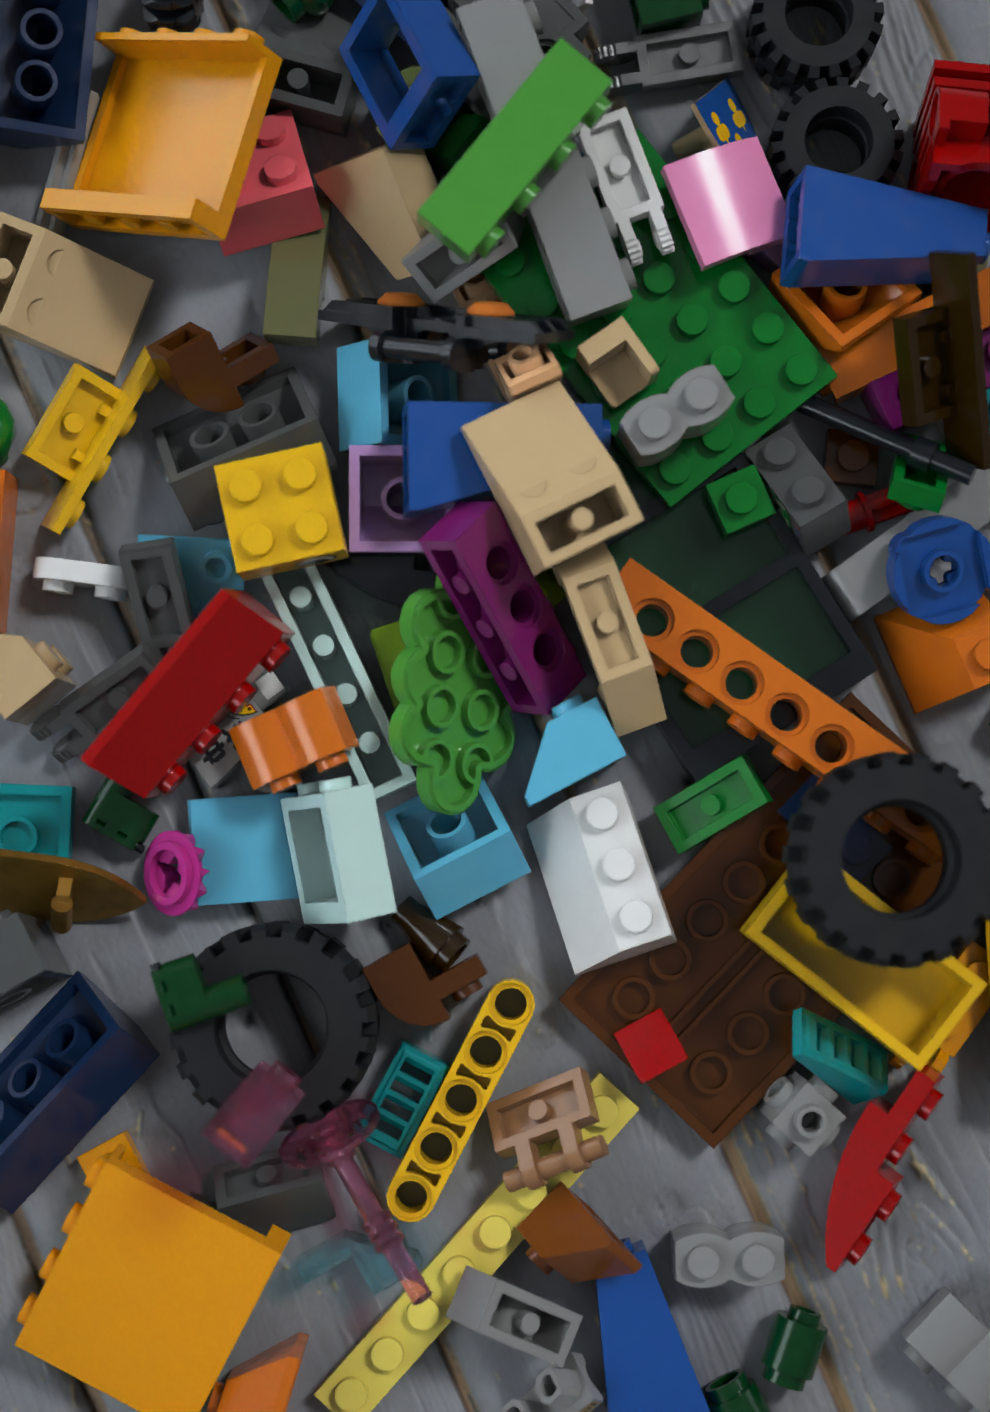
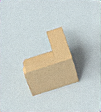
M623 316L577 347L576 361L611 409H617L657 381L660 372L658 365Z

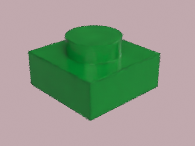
M755 464L709 483L704 487V491L725 537L776 514Z

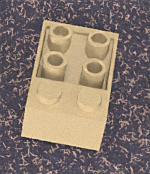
M0 211V334L117 378L155 281L46 228Z
M559 380L461 426L460 429L533 576L631 529L644 520L619 468Z

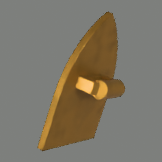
M0 849V912L9 909L12 914L20 912L51 921V928L55 933H67L72 928V922L112 918L133 911L146 904L147 897L136 887L97 866L65 857Z

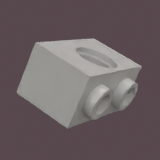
M467 1265L445 1316L479 1334L561 1368L565 1364L583 1318L582 1315Z

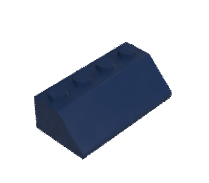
M0 0V145L21 149L84 144L98 0Z
M77 971L0 1053V1207L12 1214L35 1192L47 1176L72 1152L74 1147L160 1056L139 1025L80 971Z

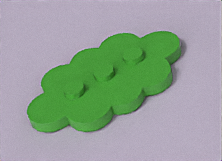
M436 576L435 588L417 590L408 597L402 607L399 619L400 634L406 647L397 656L391 671V685L400 704L391 717L389 743L394 755L402 763L417 767V792L421 802L427 809L439 814L456 815L463 813L471 807L478 796L482 772L495 771L506 764L515 744V726L510 715L512 709L441 581Z

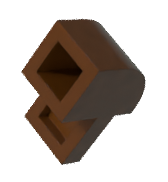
M192 322L186 323L146 347L165 385L192 404L211 412H228L244 406L245 404L237 387L259 381L265 376L266 369L280 362L273 344L252 332L219 350L212 333Z
M410 942L362 969L378 1000L390 1014L406 1023L421 1026L436 1025L451 1019L452 1015L443 998L451 994L454 1001L458 1002L483 988L479 978L488 972L477 952L450 967L445 972H441L431 978L419 954Z

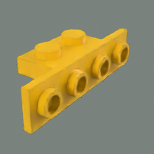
M144 346L120 388L112 385L82 365L73 363L21 454L66 480L40 524L44 528L61 535L65 527L70 529L76 524L85 507V502L81 500L91 481L96 484L102 479L111 463L112 457L107 453L117 436L120 438L125 437L134 425L138 415L134 407L143 391L146 393L151 392L161 377L146 349L147 346Z

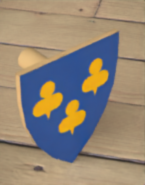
M729 77L722 80L690 106L701 127L675 140L672 143L674 154L680 160L703 149L706 151L724 144L756 136L750 118Z

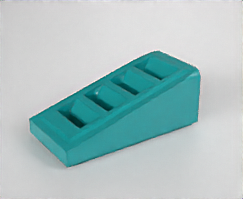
M803 1007L793 1010V1058L853 1105L881 1097L888 1092L887 1051L872 1040Z
M403 1039L354 1135L401 1159L446 1075L450 1063ZM406 1061L432 1075L428 1084L400 1070L403 1062ZM394 1079L421 1093L422 1096L419 1101L416 1102L391 1089L390 1087ZM384 1098L413 1112L410 1119L407 1121L381 1107ZM376 1116L401 1129L403 1132L399 1140L371 1126L374 1117Z

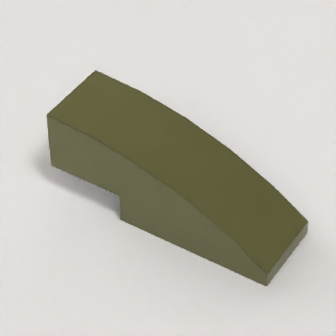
M316 196L325 228L272 243L263 323V336L265 340L272 344L319 347L321 320H318V310H322V301H325L332 201L327 196Z

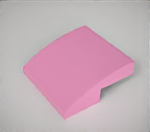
M757 136L724 144L662 167L660 173L701 271L743 254L750 256L783 243L786 204Z

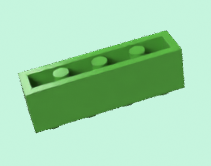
M560 37L417 211V222L468 265L477 254L486 259L505 236L506 232L500 226L514 210L521 216L537 198L541 189L535 183L544 172L550 168L557 173L573 154L577 146L571 142L572 138L584 124L592 130L607 113L612 102L606 97L609 95L613 80Z

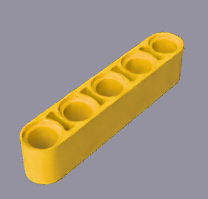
M514 977L503 978L495 982L490 988L399 1163L387 1192V1205L391 1213L399 1220L409 1223L418 1222L427 1217L441 1194L533 1015L535 1008L534 995L529 985L523 980ZM506 988L518 989L526 998L525 1009L517 1016H504L495 1006L496 996ZM489 1036L499 1042L502 1051L500 1057L495 1062L482 1064L473 1058L471 1045L479 1037ZM458 1084L471 1087L477 1096L475 1105L467 1111L454 1110L446 1100V1093L451 1087ZM438 1132L449 1138L452 1150L447 1156L434 1159L425 1154L421 1142L430 1133ZM406 1181H415L424 1187L427 1198L422 1204L411 1207L400 1201L397 1196V1188Z

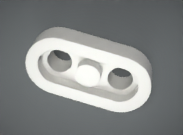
M35 557L33 579L43 581L42 591L74 595V588L76 586L95 589V598L120 602L126 601L128 590L121 566L54 557Z

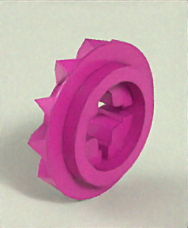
M180 830L165 831L157 835L150 843L144 859L143 875L147 894L153 905L160 912L169 916L184 915L185 912L198 908V897L207 893L206 887L202 882L203 876L210 872L203 868L201 862L205 850L195 847L194 835L181 833ZM172 864H178L177 871Z

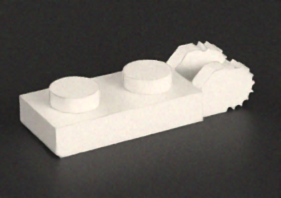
M624 107L605 114L592 130L584 124L580 129V135L577 136L584 156L589 155L593 161L599 179V186L596 187L603 206H608L613 215L620 244L631 267L643 263L642 247L639 240L636 239L631 223L648 217L654 243L662 256L674 252V242L663 214L664 203L627 108Z

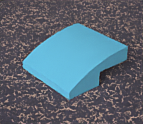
M298 792L187 800L189 834L194 835L195 847L205 850L201 862L203 868L210 871L203 876L202 882L206 887L207 893L198 897V906L299 899L280 799L297 796Z

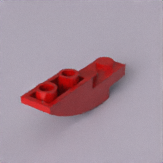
M927 1064L921 1071H916L894 1105L882 1096L869 1101L854 1126L844 1148L833 1180L827 1209L825 1232L826 1266L833 1272L839 1270L847 1261L856 1266L873 1242V1239L866 1234L876 1218L885 1222L903 1197L895 1190L904 1176L886 1163L889 1160L896 1166L914 1141V1138L909 1136L907 1132L917 1117L926 1122L944 1096L936 1090L944 1076Z

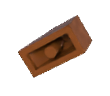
M561 1181L516 1228L531 1245L525 1251L528 1258L546 1275H549L555 1269L571 1283L634 1274L643 1266L599 1215Z

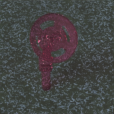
M354 1099L345 1101L339 1108L336 1107L330 1111L325 1118L311 1125L308 1122L298 1125L294 1130H291L280 1145L279 1156L283 1164L289 1168L304 1169L324 1164L335 1168L365 1221L362 1229L366 1234H369V1241L375 1244L374 1249L376 1253L385 1255L413 1305L421 1304L432 1295V1292L402 1243L405 1239L404 1233L398 1230L399 1225L395 1220H392V1213L389 1210L382 1209L354 1159L356 1154L355 1148L374 1131L380 1119V1112L376 1104L370 1100ZM358 1118L366 1119L368 1121V1124L364 1129L361 1123L358 1122ZM354 1132L355 1135L350 1138V1133ZM303 1153L306 1161L298 1160L297 1154ZM314 1153H321V1155L315 1156Z

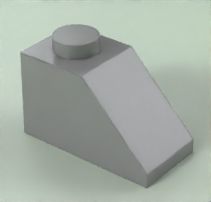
M513 210L500 226L506 234L497 247L486 259L477 254L469 265L430 232L402 258L401 262L432 302L435 303L519 246L527 222L522 215H518Z

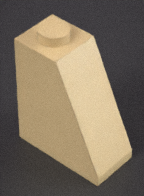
M386 143L313 174L318 186L395 279L401 280L412 276L401 261L429 233L428 230L417 222V211L438 187L424 149L390 150Z

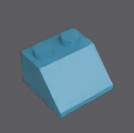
M369 339L338 347L339 452L349 453V445H402V410L407 401H457V371L445 370L442 364L429 362L405 364L373 361L368 349Z
M579 694L551 709L553 711L551 713L553 720L547 722L524 795V801L528 808L627 755L596 697L584 703Z
M482 775L478 796L471 807L461 814L445 815L430 811L421 802L419 795L383 813L412 877L436 920L532 872Z

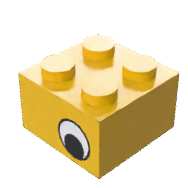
M322 442L214 466L236 571L244 581L349 558L328 459Z

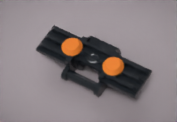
M386 292L379 299L363 297L361 299L332 300L323 310H318V320L365 326L372 330L373 333L369 339L368 349L373 361L405 364L437 363L442 364L445 370L457 372H474L475 369H483V363H487L489 359L494 360L506 355L507 342L535 345L567 341L575 338V330H571L562 318L517 314L507 303L477 301L469 308L425 303L416 293Z

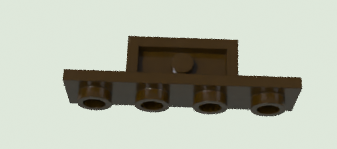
M935 250L929 252L933 307L893 318L902 425L919 427L943 419L946 453L978 466L977 469L987 470L990 469V429L976 252Z

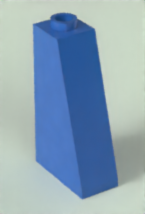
M806 165L787 192L780 286L799 288L931 283L929 252L935 250L976 252V264L982 265L990 253V233L987 232L988 210Z
M407 401L402 410L403 518H416L454 507L458 502H471L493 495L460 428L511 402ZM575 403L608 452L611 443V425L608 419H602V404Z
M630 1238L620 1239L643 1266L634 1274L595 1279L607 1412H710L643 1240L632 1243Z

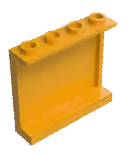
M127 27L121 28L119 32H96L95 40L116 54L77 177L73 189L45 188L39 207L75 229L225 241L283 59L264 45L265 40L261 35L244 28H235L233 33H217L206 28H196L194 33L177 32L168 28H158L156 32H140Z
M119 1144L108 1159L99 1156L90 1169L83 1185L90 1188L91 1191L84 1205L77 1201L65 1219L61 1231L69 1236L62 1250L54 1247L46 1258L38 1275L46 1280L40 1294L31 1292L21 1308L16 1322L24 1326L14 1345L139 1412H200L292 1234L273 1224L266 1236L122 1161L121 1159L127 1147Z

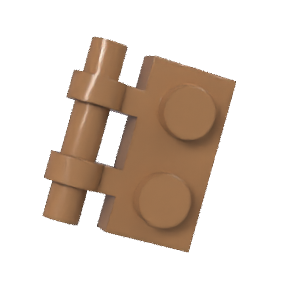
M580 1066L486 1104L495 1153L504 1159L517 1155L519 1166L503 1172L504 1184L511 1193L528 1187L530 1190L543 1187L548 1184L550 1177L568 1170L575 1174L591 1168L592 1161L609 1154L607 1143L602 1135L599 1134L583 1140L581 1129L600 1122L589 1074ZM560 1138L561 1150L540 1157L539 1145Z

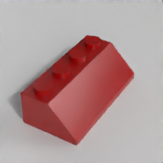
M221 588L80 759L87 766L144 799L159 796L161 793L165 796L170 795L186 778L188 771L183 767L194 753L197 752L203 755L219 739L222 730L217 726L230 711L238 714L251 701L257 692L252 684L266 669L269 673H272L288 657L292 648L287 643L295 635V632L248 591Z

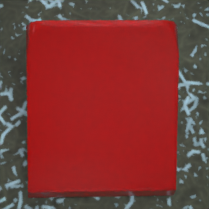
M660 1007L613 1033L641 1084L689 1058Z

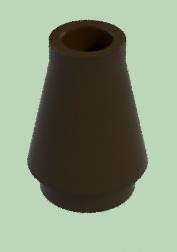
M412 896L406 898L398 906L397 912H394L390 918L399 927L428 968L435 966L442 973L458 960L470 943V940L462 934L464 927L446 917L436 920L431 909L417 902Z

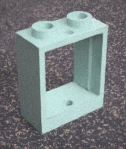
M351 776L325 779L297 785V796L280 799L304 924H348L397 912L372 783L352 786Z

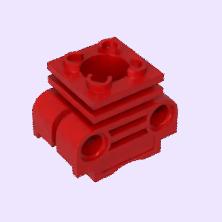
M935 59L913 127V137L915 139L912 145V154H914L909 172L907 190L987 209V232L990 233V65Z

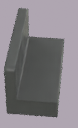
M315 1138L212 1167L217 1210L264 1236L268 1234L273 1224L285 1231H291L336 1217L335 1206L325 1184L320 1149Z

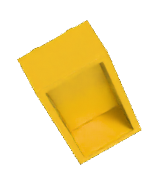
M786 869L739 931L907 1065L921 1071L988 984L953 956L940 962L929 961L922 963L921 967L907 969L880 967L843 956V953L826 946L816 938V932L809 925L804 924L796 913L797 904L793 896L788 895L784 879L788 878ZM843 870L846 883L860 901L881 912L897 913Z

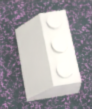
M620 781L569 798L526 825L576 976L677 942L629 797Z

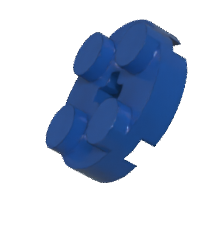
M947 515L928 516L915 521L904 532L896 534L890 540L888 545L889 557L886 564L887 585L894 601L898 603L905 613L933 624L954 623L971 615L980 605L976 602L982 597L985 588L990 590V543L980 531L975 530L969 523ZM938 557L945 562H951V570L944 572V581L938 583L936 578L929 574L930 567Z

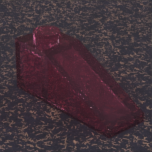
M262 1060L201 1131V1134L247 1170L306 1095L298 1087L302 1079L278 1060L272 1066Z

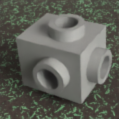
M792 1068L770 1085L764 1098L756 1106L771 1122L765 1131L788 1152L797 1145L809 1157L817 1149L823 1150L835 1140L840 1131L839 1125L846 1118L832 1104L839 1095L815 1074L809 1081H806Z

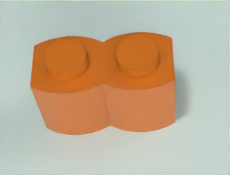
M335 685L317 688L228 730L253 790L270 787L273 795L301 784L303 781L299 773L313 766H316L320 774L349 762L346 752L360 745Z

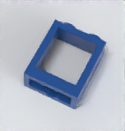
M366 0L338 49L390 150L434 148L481 76L441 0ZM400 29L421 67L410 88H408L388 50Z

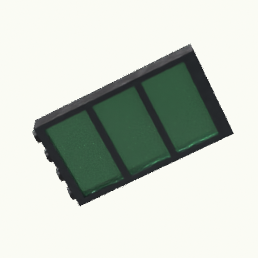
M611 439L608 453L619 468L644 518L642 522L631 529L605 541L619 572L631 557L831 699L878 670L771 498L770 500L776 511L774 516L729 536H724L704 491V487L709 483L749 467L750 464L743 453L672 509L668 510ZM644 609L637 614L636 619L643 634L658 636L664 632L665 619L659 611ZM691 639L682 644L681 657L690 667L701 668L708 663L709 650L703 642ZM739 670L728 673L725 681L728 693L736 699L743 700L749 698L753 691V682L750 676ZM668 672L665 678L656 674L667 716L666 720L658 722L656 725L692 783L699 781L765 740L757 734L752 741L727 724V720L731 715L713 703L709 709H706L693 701L682 691L686 683L672 673ZM778 701L771 708L770 718L773 725L781 730L797 720V713L791 704Z

